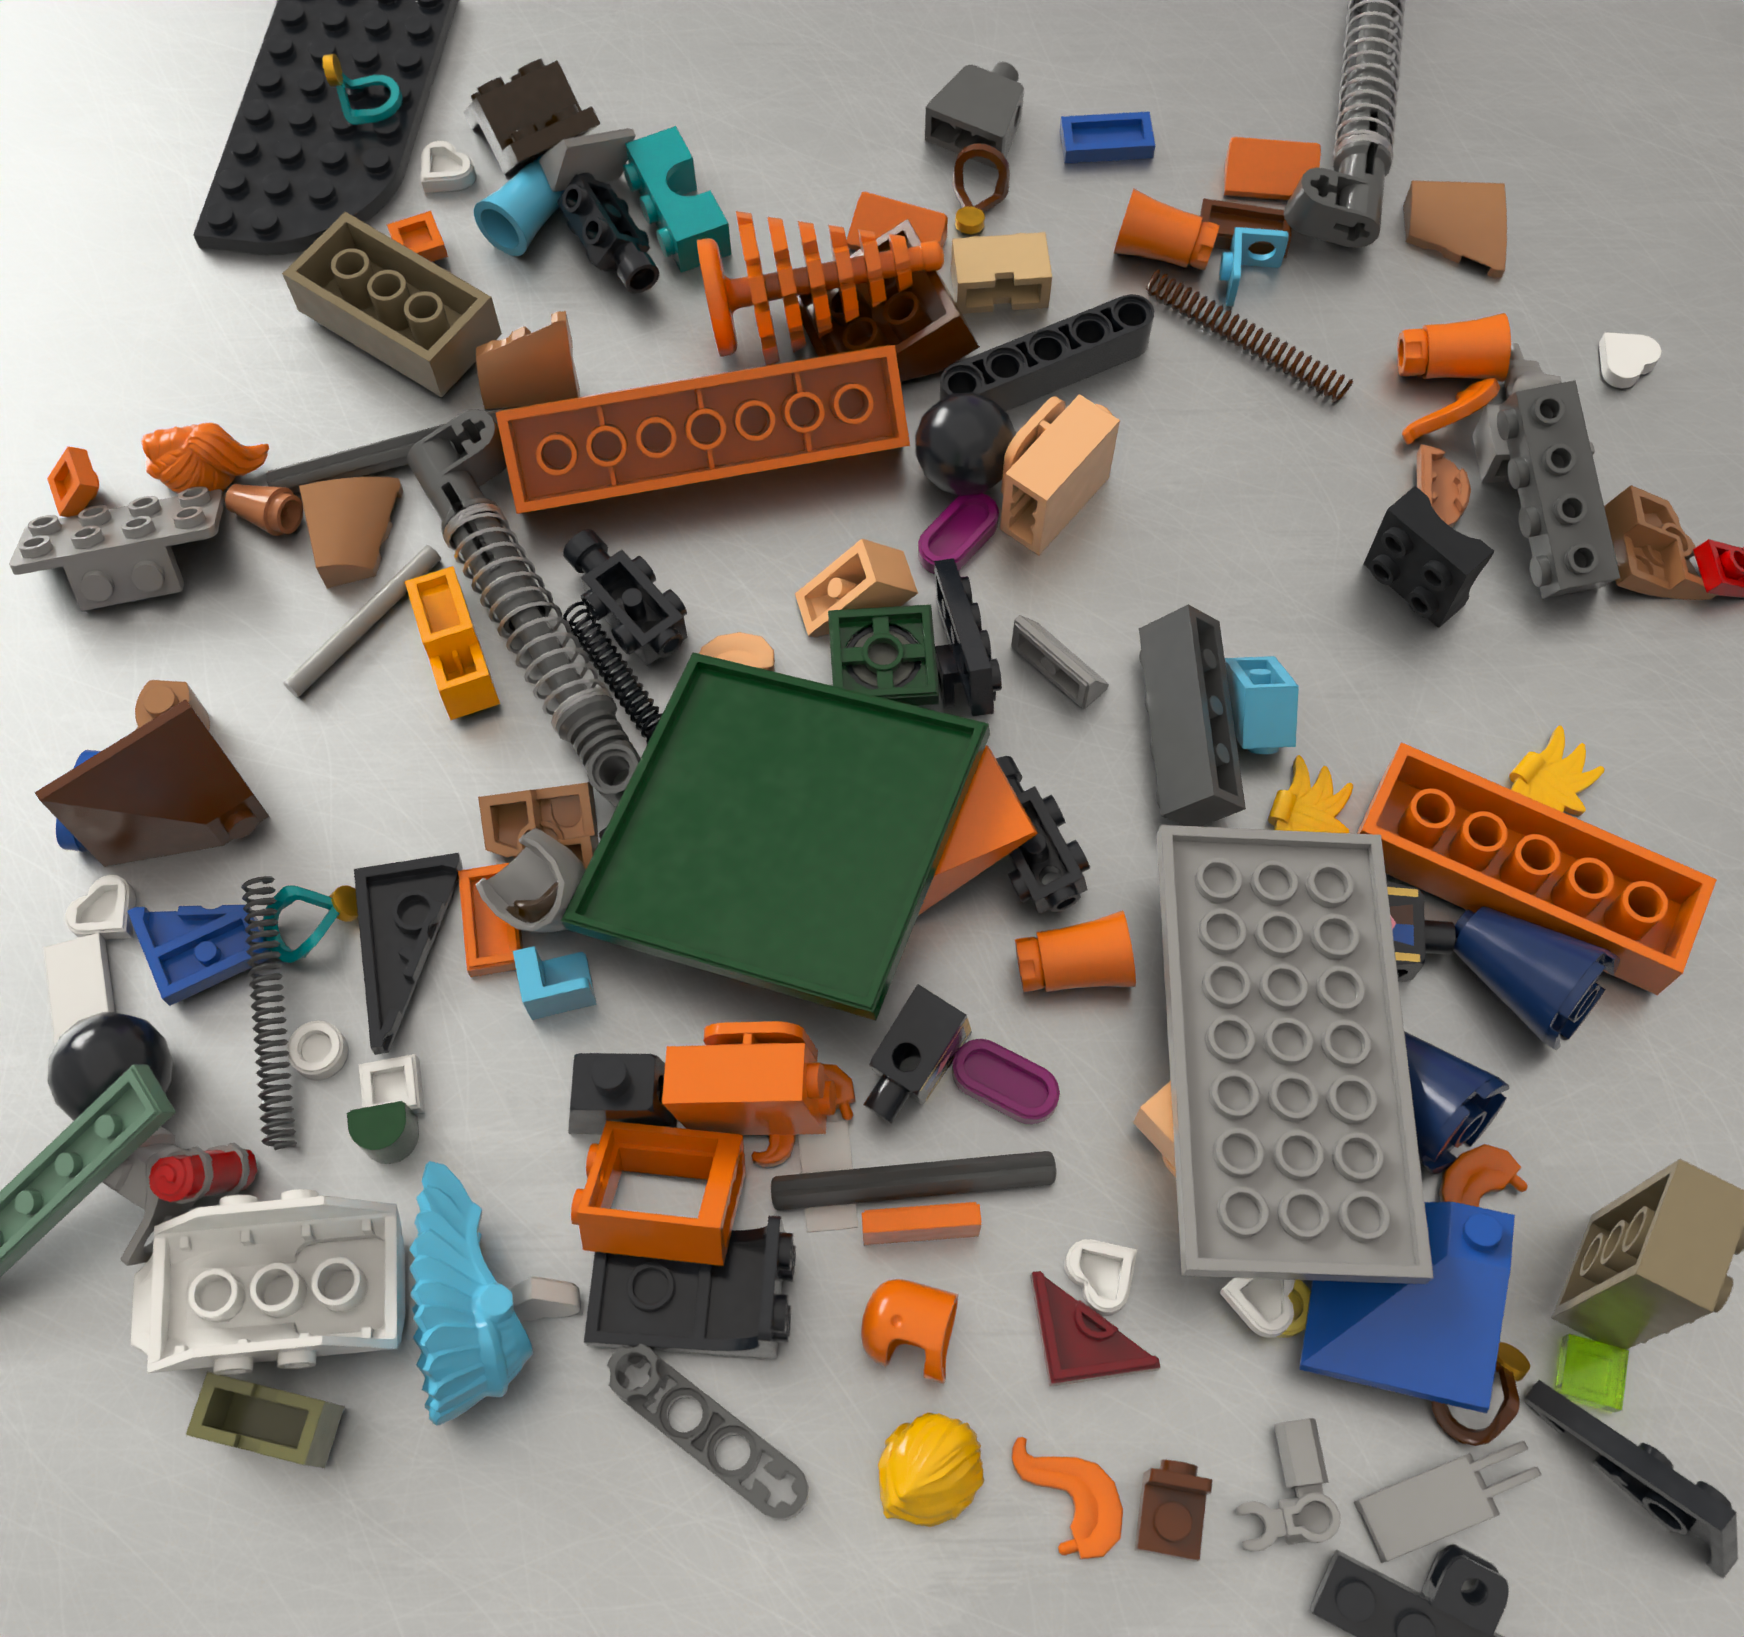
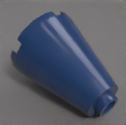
M1486 906L1481 907L1476 913L1468 909L1455 924L1456 942L1453 951L1544 1044L1555 1050L1561 1047L1560 1034L1569 1039L1588 1017L1606 989L1597 983L1603 970L1614 976L1620 962V958L1611 953L1610 950Z
M1404 1031L1419 1160L1432 1174H1437L1447 1169L1456 1160L1457 1157L1450 1152L1454 1147L1458 1148L1464 1143L1471 1147L1480 1138L1504 1105L1507 1097L1501 1092L1509 1090V1085L1501 1078Z

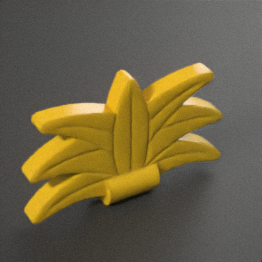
M1559 725L1553 731L1544 751L1540 754L1532 751L1528 752L1509 774L1510 780L1514 783L1511 790L1561 812L1565 811L1581 816L1586 811V808L1577 794L1590 787L1604 773L1605 768L1599 766L1582 773L1586 759V746L1583 743L1579 744L1568 757L1562 759L1565 748V735L1563 727Z
M1297 755L1293 761V777L1288 791H1277L1267 820L1274 826V830L1349 833V829L1335 817L1347 803L1354 786L1352 783H1347L1338 793L1333 795L1330 771L1327 766H1323L1319 771L1315 784L1311 788L1308 768L1304 759Z

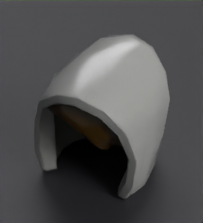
M535 828L525 833L519 839V842L526 846L522 852L488 880L482 878L476 884L482 900L494 914L516 929L536 933L565 931L566 929L561 919L586 869L570 849L542 830Z

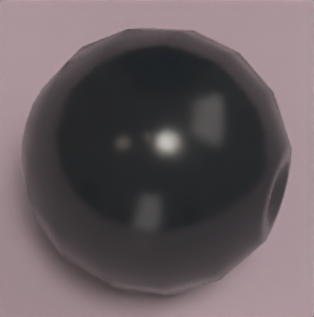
M973 392L953 393L938 401L922 416L915 434V456L924 475L939 489L957 496L979 495L1002 480L1005 453L1016 435V431L1009 415L994 400Z
M101 1012L79 1020L60 1036L49 1057L47 1082L55 1103L74 1121L133 1064L149 1065L164 1093L167 1094L172 1084L173 1057L166 1039L149 1021L121 1013Z

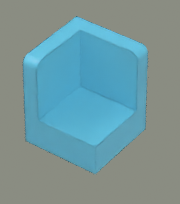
M535 946L513 951L522 1003L532 1020L597 1005L588 959L584 952L542 961Z

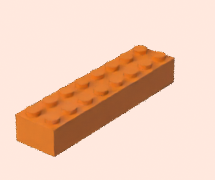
M895 345L831 354L496 412L517 514L910 446Z

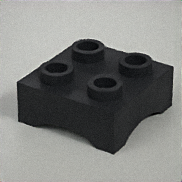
M1414 486L1387 509L1364 561V565L1371 571L1377 581L1388 585L1404 598L1416 614L1427 618L1440 628L1467 603L1474 581L1491 559L1494 550L1482 540L1468 537L1447 525L1433 509L1429 497Z

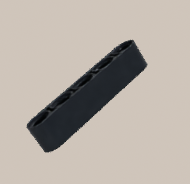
M1124 295L952 364L941 375L940 400L953 393L973 392L994 400L1004 411H1008L1137 358L1148 348L1154 318L1153 305L1148 299L1140 295Z

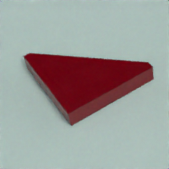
M1041 1271L1031 1273L1030 1278L1049 1387L1158 1371L1161 1368L1158 1357L1152 1356L1119 1332L1118 1328L1082 1301H1077L1046 1278L1044 1273Z

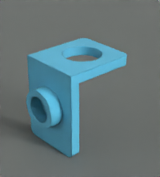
M1235 227L1230 251L1222 252L1219 268V281H1227L1226 306H1234L1241 277V265L1279 268L1281 266L1289 240V233L1287 231ZM1259 241H1266L1275 246L1272 252L1264 255L1254 254L1248 248L1251 244Z

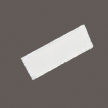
M848 1120L826 1122V1134H798L802 1174L853 1169ZM856 1203L805 1208L807 1233L858 1228Z

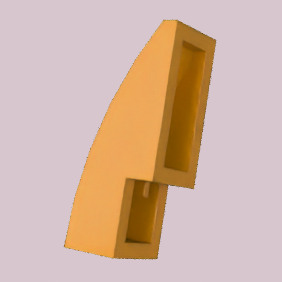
M451 566L405 581L421 639L430 660L438 691L450 720L499 705L500 701L454 567Z

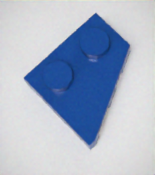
M246 904L221 905L215 909H206L202 906H178V911L150 912L146 907H134L127 910L161 998L169 1006L252 968L247 963L252 957L246 952L251 947L246 943V939L250 936L245 932L246 927L250 925L244 921L248 914L243 910ZM256 916L250 918V920L258 921ZM260 926L251 929L252 931L257 932L262 931ZM259 937L251 941L266 942V938ZM259 948L252 952L266 953L271 952L270 948ZM260 959V960L254 961L253 963L260 964V963L265 962V961H267V960H269V959Z

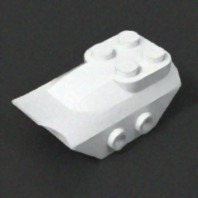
M295 1189L281 1193V1200L257 1202V1197L251 1195L225 1196L220 1198L218 1206L198 1207L154 1226L153 1254L146 1264L134 1274L130 1345L141 1349L147 1354V1373L214 1367V1374L251 1373L253 1372V1363L277 1361V1367L281 1369H302L315 1366L316 1357L397 1349L402 1339L405 1320V1251L397 1204L318 1196L319 1193L315 1190Z

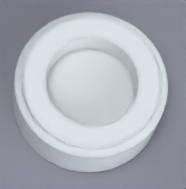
M311 1021L300 1026L290 1037L287 1045L288 1059L302 1076L312 1080H322L333 1076L343 1067L348 1056V1044L342 1033L331 1023Z

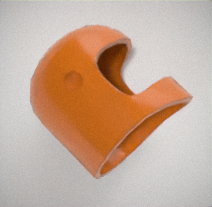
M893 1279L879 1285L872 1293L866 1305L861 1324L862 1344L868 1357L886 1367L899 1345L907 1344L922 1348L926 1353L924 1378L944 1384L946 1379V1356L957 1312L958 1294L904 1279Z

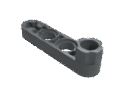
M639 1344L634 1348L620 1347L612 1354L607 1363L611 1373L609 1387L625 1404L765 1516L773 1520L786 1521L796 1517L804 1509L808 1501L809 1486L804 1473L796 1464L667 1364L651 1348ZM646 1362L651 1365L648 1371L649 1381L642 1388L626 1389L630 1383V1380L624 1374L626 1369L630 1365L640 1369ZM668 1379H672L677 1385L662 1396L656 1413H651L647 1410V1407L656 1401L653 1396L658 1393L660 1388L665 1390ZM684 1397L697 1400L703 1410L699 1425L689 1432H679L673 1429L668 1419L672 1404ZM731 1434L744 1437L750 1446V1457L747 1463L737 1470L722 1468L716 1459V1448L719 1442ZM763 1453H766L773 1459L763 1467L771 1476L780 1481L787 1474L795 1478L791 1488L795 1495H797V1498L791 1505L784 1501L779 1502L775 1508L768 1505L767 1501L771 1493L756 1478L751 1490L741 1485L742 1481L746 1480L756 1471Z

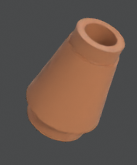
M233 484L225 496V505L228 511L235 513L274 536L293 533L299 527L303 518L304 509L301 499L286 487Z

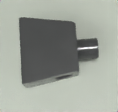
M999 62L990 72L975 65H966L927 104L925 110V141L955 153H959L964 147L972 144H987L995 147L1006 158L1018 129L1023 107L1024 87L1021 83L1017 82L1019 75L1015 67L1007 62ZM970 158L997 169L996 165L987 158Z

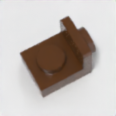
M1161 1460L1160 1469L1150 1468L1143 1473L1135 1541L1136 1551L1194 1562L1200 1561L1206 1495L1212 1491L1213 1480L1198 1477V1466L1174 1460Z

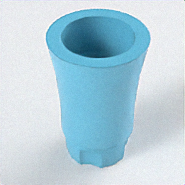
M543 154L537 157L533 163L525 165L510 181L493 194L478 202L474 207V218L484 237L494 247L511 256H521L525 253L536 233L559 208L557 201L565 191L554 192L550 188L539 161Z

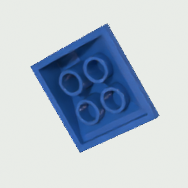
M1425 1202L1433 1279L1426 1284L1312 1280L1299 1370L1487 1414L1490 1407L1511 1270L1515 1215L1457 1202Z

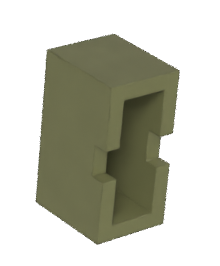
M207 1372L186 1435L302 1465L325 1468L345 1406Z

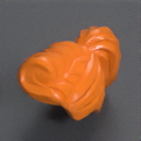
M212 422L187 425L181 428L176 426L169 429H158L154 433L144 435L141 441L143 451L147 457V473L178 494L186 489L199 486L206 487L208 492L217 489L224 491L234 481L236 476H244L262 466L270 449L268 444L244 446L233 439L220 425Z

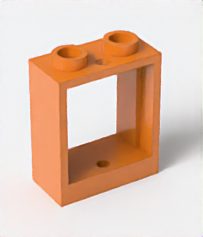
M606 1121L599 1144L592 1143L588 1151L586 1161V1175L588 1179L585 1188H578L572 1201L571 1222L573 1225H579L583 1250L723 1266L746 1174L743 1135ZM622 1171L708 1180L698 1218L611 1209Z

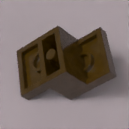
M542 58L519 68L517 70L518 73L510 78L511 82L504 84L502 77H498L478 87V92L470 96L473 102L464 111V114L472 129L478 126L481 127L504 174L534 161L563 139L585 136L600 125L592 106L581 110L558 60L546 66Z

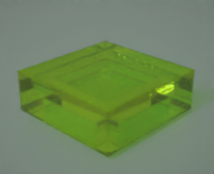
M1573 1334L1563 1336L1555 1391L1571 1401L1614 1413L1621 1411L1623 1408L1629 1350Z

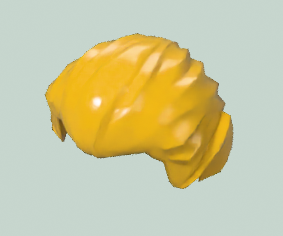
M927 1412L922 1416L916 1417L913 1423H902L885 1440L884 1444L886 1447L878 1462L880 1499L885 1517L888 1519H901L921 1526L932 1527L950 1519L955 1520L973 1502L974 1495L984 1483L983 1462L980 1458L981 1444L977 1441V1434L970 1428L968 1423H962L960 1419H951L940 1413Z

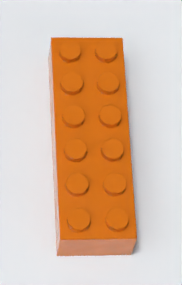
M1402 742L1387 766L1357 834L1381 835L1386 874L1466 910L1470 909L1476 913L1481 907L1486 906L1610 950L1611 953L1620 958L1614 976L1655 995L1660 994L1683 974L1717 880Z

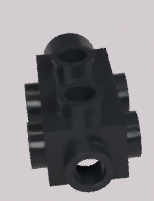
M591 173L576 174L558 199L557 204L568 220L567 225L569 229L579 237L587 250V258L602 271H617L619 278L629 292L637 294L649 290L657 282L660 272L647 253L651 248L647 233L644 230L638 229L629 215L627 202L624 199L618 198L610 184L597 181Z
M591 529L583 530L574 535L564 547L563 557L576 572L585 573L581 577L585 591L581 595V600L589 613L598 621L604 617L613 627L611 629L612 635L621 649L628 655L635 652L647 666L659 657L664 658L673 654L681 646L683 640L687 638L684 621L687 610L678 595L671 589L663 594L653 584L656 581V576L652 568L641 556L631 560L622 549L613 556H610L607 553L608 546ZM622 598L623 604L619 605L616 600Z
M1011 756L996 758L1038 832L1037 835L1008 854L1016 870L1007 875L1020 901L1023 903L1031 899L1039 914L1049 909L1052 912L1065 910L1078 902L1081 898L1080 894L1088 890L1084 875L1082 874L1090 869L1087 858L1076 839L1066 844L1058 827L1066 822L1054 797L1049 795L1042 799L1035 786L1024 791L1020 784L1022 775ZM1055 872L1061 876L1046 885L1042 883V879L1047 873Z

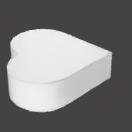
M446 141L432 142L423 149L421 155V183L424 193L459 191L473 185L476 180V172L473 161L468 155L456 153L455 147Z
M1604 332L1599 342L1602 376L1608 384L1617 388L1633 386L1641 374H1646L1655 367L1661 356L1660 345L1656 340L1645 335Z
M118 875L103 876L92 884L87 896L79 897L69 905L65 913V924L79 938L99 933L105 940L133 938L134 927L127 910L136 907L135 891L125 879Z
M1088 1239L1076 1242L1069 1249L1065 1259L1066 1274L1075 1285L1083 1288V1298L1086 1305L1099 1315L1110 1316L1115 1314L1126 1304L1130 1294L1137 1249Z
M531 1276L508 1288L512 1292L514 1311L520 1321L538 1320L544 1317H567L580 1311V1288L571 1282Z
M1234 1278L1219 1292L1257 1335L1266 1338L1277 1337L1284 1333L1293 1321L1294 1309L1288 1295L1293 1290L1295 1280Z

